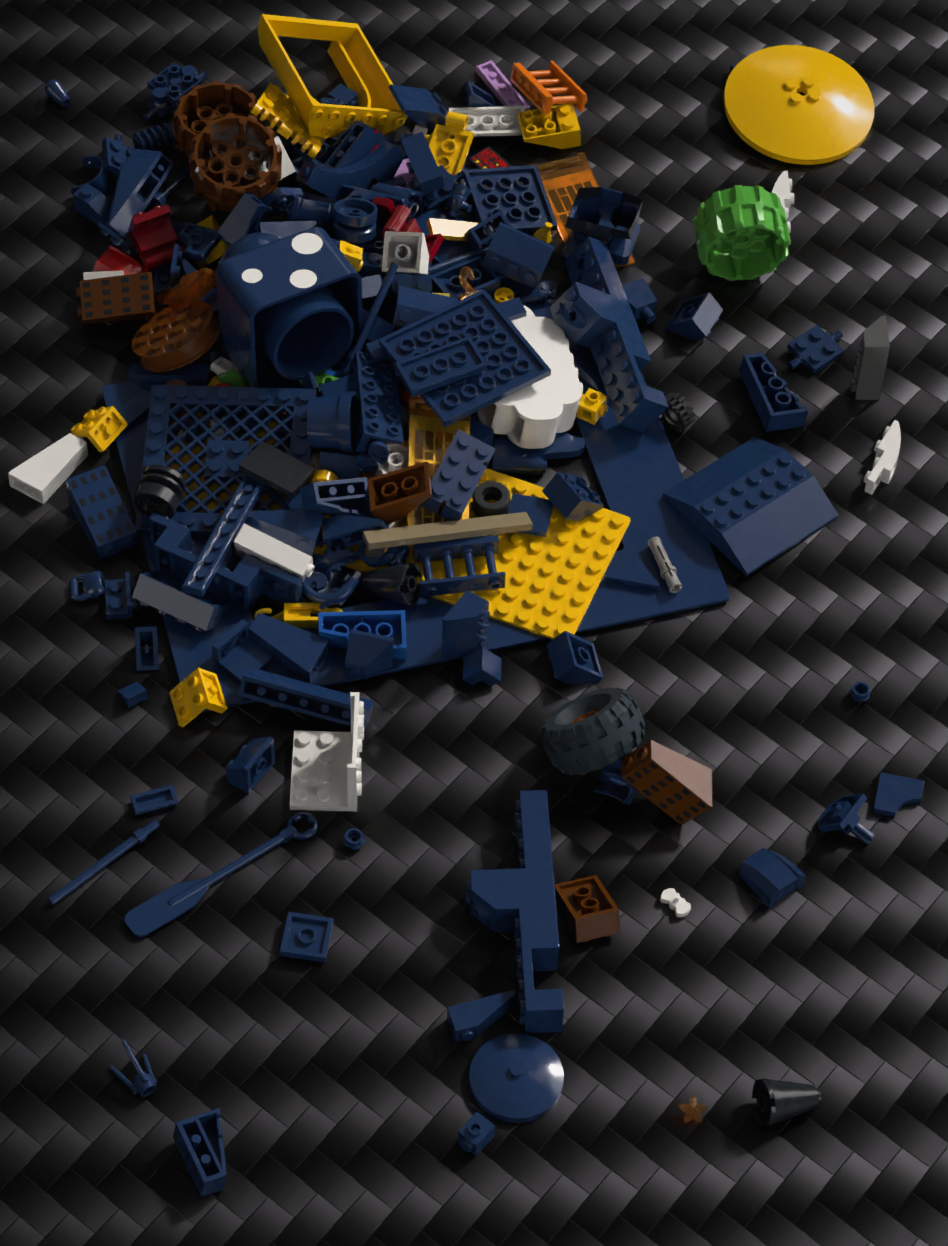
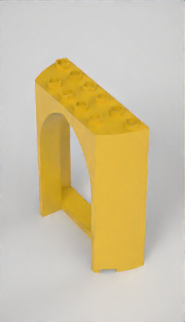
M261 14L258 24L259 44L310 136L339 138V135L356 120L368 125L371 129L378 128L383 135L392 129L395 132L405 123L408 116L402 112L388 88L393 83L358 24ZM277 36L332 41L327 52L347 87L358 93V107L321 104L309 94Z

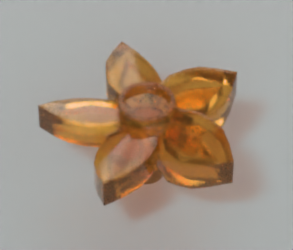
M694 1095L691 1097L689 1104L683 1103L679 1105L680 1109L685 1112L683 1117L684 1123L691 1121L692 1118L696 1122L702 1123L700 1113L708 1107L704 1104L697 1105V1099Z

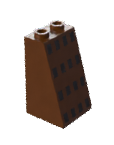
M152 272L79 281L80 287H76L77 299H81V306L78 307L79 319L82 318L83 324L146 320L155 315Z
M653 740L621 758V778L679 824H685L712 807V770Z

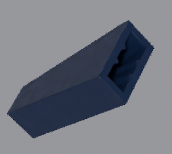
M258 613L256 618L249 622L250 637L269 651L273 659L304 682L311 684L329 653V640L261 613Z

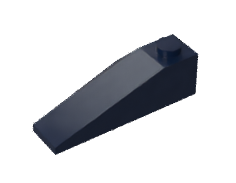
M307 509L250 511L244 524L313 557L325 514Z

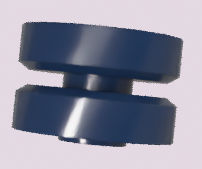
M361 198L339 200L334 204L335 220H333V235L349 243H363L376 237L378 207L371 201Z

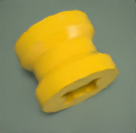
M499 288L494 293V302L497 304L514 299V292L509 288Z

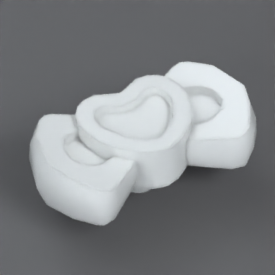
M668 888L660 895L661 903L669 904V908L675 910L676 917H685L690 912V903L681 898L674 888Z

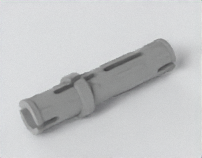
M652 537L648 540V546L660 568V576L666 581L669 591L677 593L682 589V584L676 575L677 570L672 566L660 541L661 539L659 537Z

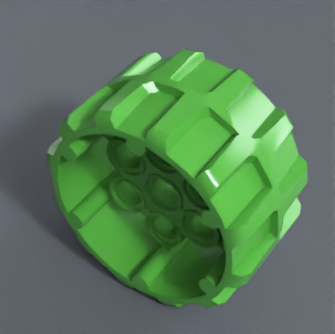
M735 185L732 188L723 191L718 190L713 193V196L706 200L705 203L702 202L697 208L698 217L694 218L693 226L700 262L702 265L707 266V271L711 275H717L733 282L734 280L750 281L766 273H772L782 261L786 260L789 254L788 246L791 243L785 209L781 206L780 198L775 193H769L763 187L757 185L753 187Z

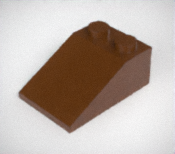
M427 461L368 479L370 511L375 519H382L385 524L398 521L432 496L429 463Z
M597 875L554 884L555 893L567 926L577 943L620 933L619 909Z

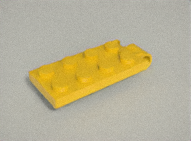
M449 111L446 117V126L436 124L429 148L437 166L443 165L448 173L455 175L463 169L474 133L465 131L468 124V115Z

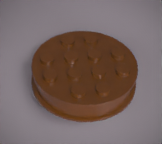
M186 301L167 307L140 327L132 340V350L140 357L142 367L149 372L161 373L181 368L193 363L215 344L220 336L219 320L213 316L212 307L204 301Z

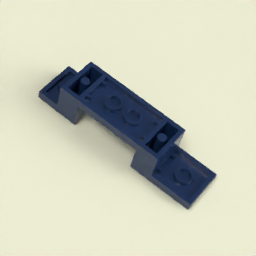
M153 513L149 518L151 541L155 549L156 569L185 582L198 559V556L192 553L191 531L184 524H178L166 516ZM245 554L233 572L226 567H219L206 592L230 602L232 605L247 612L250 611L261 594L283 604L303 603L301 578Z

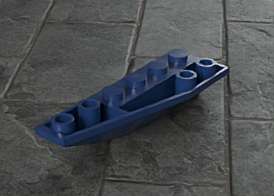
M134 149L119 170L107 226L122 239L128 233L131 218L145 210L174 166V163L161 151Z

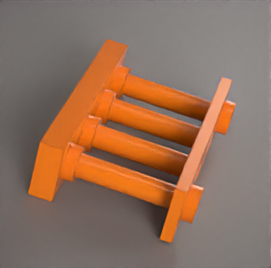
M554 61L549 62L548 70L528 71L521 63H513L510 81L542 114H550L553 104L573 103L580 112H584L587 94Z

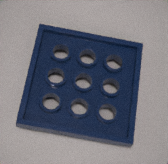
M536 165L469 169L463 171L462 176L466 187L471 189L470 199L479 223L502 210L512 228L523 233L536 232L544 227L546 222L552 224L550 231L557 229L558 224ZM519 182H523L527 186H523ZM500 183H504L509 187H504ZM482 184H486L491 188H485ZM506 198H510L514 202H509ZM488 199H491L493 202L496 203H490ZM529 212H533L538 216H533ZM511 213H515L519 217H514Z

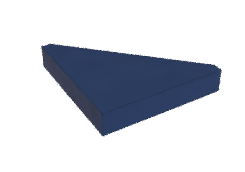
M638 558L605 574L607 582L614 580L630 586L640 587L641 585L651 587L655 591L660 589V584Z

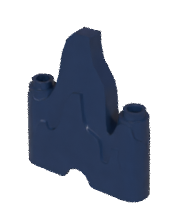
M561 432L556 433L554 442L550 446L527 449L514 444L507 434H495L497 439L494 441V448L496 449L493 453L492 470L499 473L542 475V473H546L547 460L571 458L584 453L585 438Z

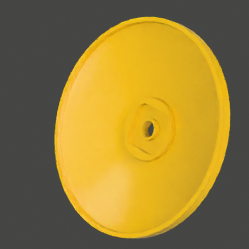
M779 45L758 50L745 57L734 67L727 79L724 90L723 103L726 117L738 136L758 152L787 163L815 165L841 159L852 153L864 142L873 123V97L866 82L859 73L842 59L812 47Z

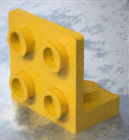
M114 406L101 407L95 411L93 409L88 411L83 416L84 420L71 429V434L81 438L87 437L99 452H103L128 426V423Z
M201 668L193 671L169 693L179 726L185 727L205 709L221 714L228 709L217 674Z

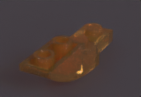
M202 268L182 276L178 285L156 293L154 300L166 307L187 301H199L216 285V274L209 268Z

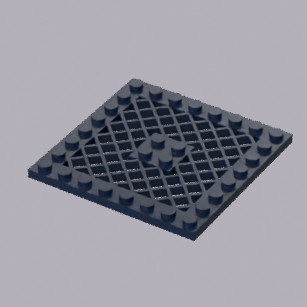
M152 385L141 478L145 469L150 465L171 467L176 463L180 467L177 472L181 475L186 473L189 478L186 479V488L184 490L187 496L179 501L175 515L170 520L187 526L191 531V535L211 536L223 513L219 512L226 510L235 494L229 488L235 483L239 486L245 476V473L239 471V464L262 441L266 443L272 439L276 443L273 447L277 449L282 448L288 455L311 465L312 448L309 446L307 436V406L310 398L317 397V390L301 388ZM182 409L186 414L178 419L175 414ZM203 410L206 415L199 420L195 415ZM223 410L227 415L219 420L216 415ZM244 411L248 416L240 421L236 416ZM265 412L268 417L263 421L259 420L257 416ZM285 412L289 417L282 422L278 416ZM170 418L175 422L171 426H169ZM192 419L195 424L187 428L184 423ZM212 419L216 424L208 429L204 424ZM233 420L236 425L229 430L225 424ZM253 420L257 425L250 430L246 425ZM274 421L278 426L270 430L267 425ZM291 423H292V431L287 427V426H288L289 424H291ZM180 427L184 432L176 437L172 432ZM201 428L204 433L197 438L193 433ZM221 428L225 433L217 438L214 433ZM242 429L246 434L238 438L235 433ZM263 430L266 435L259 439L255 434ZM283 430L287 435L280 440L276 435ZM168 436L173 440L169 444H167ZM189 436L193 442L185 446L182 441ZM210 437L212 440H208L206 447L202 442ZM250 438L255 442L251 447L249 441H247ZM291 440L289 449L285 444ZM178 445L182 450L174 455L170 450ZM199 446L202 451L195 456L191 451ZM166 454L171 458L167 462H165ZM188 455L191 460L183 464L180 459ZM206 456L204 465L200 460ZM197 464L201 469L193 474L189 469ZM202 475H204V479L207 480L204 483H202L198 479ZM309 480L302 487L308 485ZM195 482L199 487L191 492L187 487ZM216 483L219 488L212 493L208 487ZM265 485L256 500L260 507L255 511H271L269 507L275 502L280 506L278 510L304 509L301 491L299 489L292 498L286 495L284 504L280 499L285 494L280 491L274 494L270 490L272 487ZM204 491L208 497L200 501L197 496ZM225 492L229 497L221 502L217 497ZM267 493L271 498L263 503L259 498ZM193 500L197 505L189 511L185 505ZM214 501L218 506L210 511L206 506ZM138 510L135 524L137 534H151L150 517Z

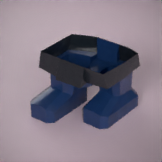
M605 187L579 188L565 225L571 231L561 253V263L565 266L564 261L589 236L607 242L606 245L613 263L619 265L627 264L640 232V225L637 221L643 200L631 194Z

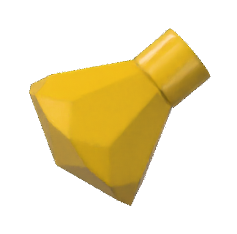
M546 222L544 227L533 234L534 238L549 244L552 241L550 231L552 224Z

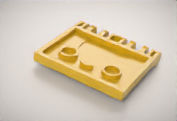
M272 83L268 85L250 111L256 117L260 113L261 117L259 119L262 122L268 119L270 121V128L273 129L276 125L278 127L276 132L285 139L292 137L291 143L293 145L297 142L302 145L301 151L305 152L308 149L307 155L312 159L317 155L327 138L310 136L289 96L279 86Z

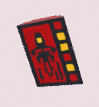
M490 146L468 158L480 169L511 167V164Z

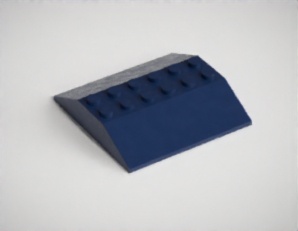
M756 437L663 493V497L746 576L839 516L813 474L787 450Z

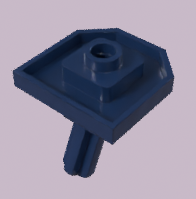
M864 794L842 796L828 805L817 820L819 829L822 832L841 830L846 835L851 832L862 842L869 844L875 835L859 823L861 818L857 814V811L866 801V796Z

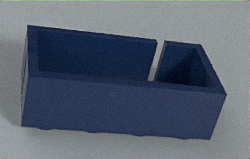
M458 429L431 481L432 496L419 506L436 514L442 502H444L446 505L440 517L448 521L460 520L496 448Z

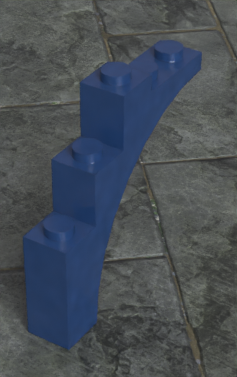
M244 193L218 230V233L223 236L222 240L231 246L241 237L254 233L267 206L254 195Z

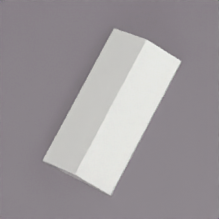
M524 106L449 108L448 110L468 115V124L465 131L473 132L474 137L522 135L517 112L525 111Z

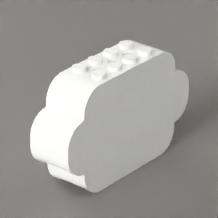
M524 306L527 311L526 316L511 322L551 369V375L477 411L479 422L492 428L495 434H507L508 438L517 446L527 449H538L550 446L554 442L556 433L568 431L573 426L583 393V384L579 382L578 369L574 366V356L570 353L569 340L565 338L564 331L554 320L547 317H535L534 313Z

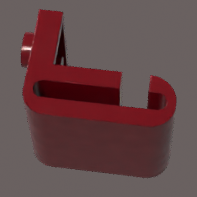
M161 205L156 206L149 212H139L131 218L128 229L129 236L147 272L172 263L174 245L177 244L178 237L169 221L171 210L168 205L163 207Z
M399 205L395 208L381 231L383 239L385 231L422 233L415 218L410 219L406 224L405 221L411 212L407 206ZM441 233L425 236L429 263L433 260L444 240Z

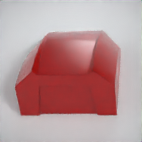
M110 245L99 260H96L93 272L124 271V275L147 272L138 259L114 245Z

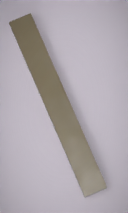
M527 512L363 531V539L368 550L527 531L532 530L533 523Z

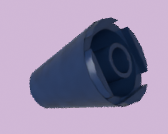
M377 183L370 189L371 191L404 198L406 206L411 210L405 221L406 224L410 219H416L423 212L425 200L422 199V196L424 194L418 190Z

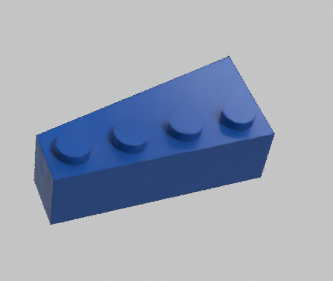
M405 610L318 612L319 636L328 639L329 646L347 649L350 631L353 629L393 637L394 658L406 661Z

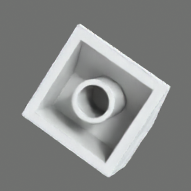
M385 231L382 272L387 273L391 263L399 265L395 275L401 273L410 276L428 274L429 253L424 233Z

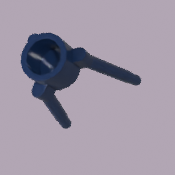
M122 1039L121 1042L138 1073L133 1079L135 1081L134 1084L114 1066H109V1069L132 1090L134 1095L140 1094L141 1097H146L157 1089L156 1084L158 1083L153 1075L147 1055H142L146 1073L142 1071L126 1040Z

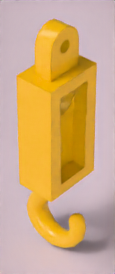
M284 603V610L271 617L279 621L284 620L285 623L297 628H318V617H311V614L343 611L340 608L325 607L319 609L321 604ZM262 608V609H259V610H257V611L255 612L254 617L256 618V616H257L258 613H261V614L268 613V614H270V613H272V609H271V608Z

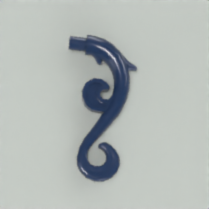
M313 572L310 577H306L304 582H302V592L310 600L321 604L319 609H323L345 601L353 593V588L358 581L351 576L346 584H343L339 589H334V593L321 594L314 591L312 586L317 584L316 589L318 591L325 589L327 578L321 572Z

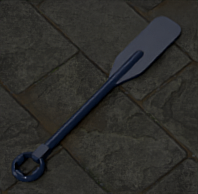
M298 812L292 815L287 822V828L279 832V835L207 878L174 884L130 910L125 916L127 927L137 937H145L193 909L212 884L283 842L286 843L293 838H311L318 829L316 818L307 812ZM301 818H307L310 825L314 827L304 833H298L297 829L291 825L301 820Z

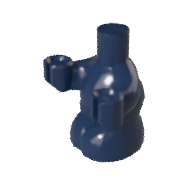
M453 184L452 193L445 204V208H450L449 217L455 218L457 211L464 209L465 213L472 214L474 207L466 202L467 197L471 194V189L461 184Z

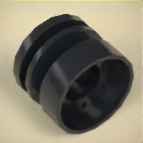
M150 465L143 473L140 485L133 497V504L138 511L148 517L156 513L171 519L175 515L179 500L186 488V480L180 473L170 467Z

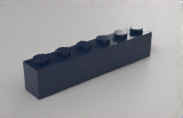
M247 667L242 675L238 696L351 726L350 694ZM359 697L360 701H364L365 730L370 721L374 701Z

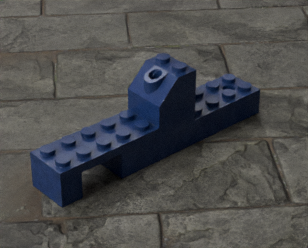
M588 236L564 261L572 285L550 307L555 323L575 343L591 348L618 424L643 432L669 406L664 393L645 386L640 371L651 362L608 247L606 243Z
M547 790L520 791L519 800H515L516 844L518 845L517 861L520 869L470 870V879H466V905H470L471 914L493 932H514V943H516L515 962L517 963L516 977L517 984L519 983L520 1025H524L525 1033L562 1032L564 1016L563 989L534 990L533 971H557L559 957Z

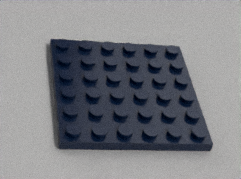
M484 289L379 339L381 348L393 363L465 337H471L487 363L488 370L420 394V397L444 427L551 375V369Z

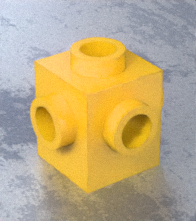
M589 388L585 395L582 394L577 418L595 425L601 416L604 417L608 411L607 396Z

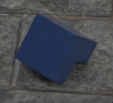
M484 647L463 657L462 680L470 685H474L481 680L490 686L500 682L502 659Z

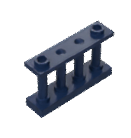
M498 535L413 544L414 563L422 562L425 578L424 581H420V597L463 593L467 590L472 592L505 588V572L497 573L494 555L499 552ZM473 557H486L489 574L476 575ZM464 558L467 576H454L452 559ZM443 560L446 578L433 579L430 561Z

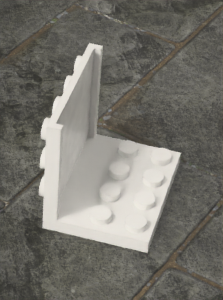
M350 692L351 732L294 731L290 810L357 812V798L362 795V770L359 752H362V740H364V701H360L359 692Z

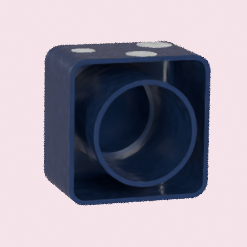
M312 227L284 238L269 233L245 235L229 247L223 260L216 268L220 345L250 387L287 388L293 383H299L298 380H303L310 370L315 377L331 367L333 370L337 369L339 364L348 361V353L353 349L362 329V279L324 229Z

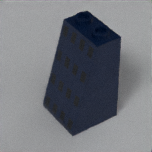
M105 465L66 479L69 506L99 560L138 545L137 531Z

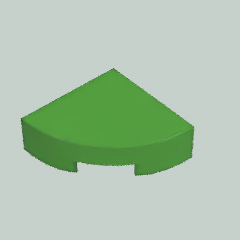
M234 369L219 374L217 378L221 383H227L232 387H245L247 383Z

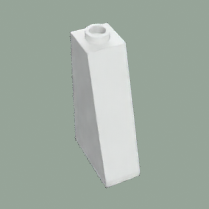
M69 433L12 469L8 473L10 487L44 504L88 456L87 442L83 438Z
M243 524L234 540L237 556L243 558L247 554L257 557L267 564L275 565L287 573L297 575L302 579V582H304L306 576H311L315 568L313 557L246 524Z

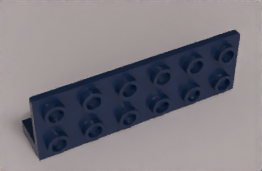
M356 351L348 368L349 375L357 373L361 424L354 437L355 451L364 453L367 445L371 444L372 438L402 445L404 440L394 363L390 358L373 363L369 353Z

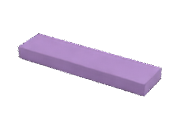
M492 60L476 66V73L503 106H524L525 111L530 110V106Z

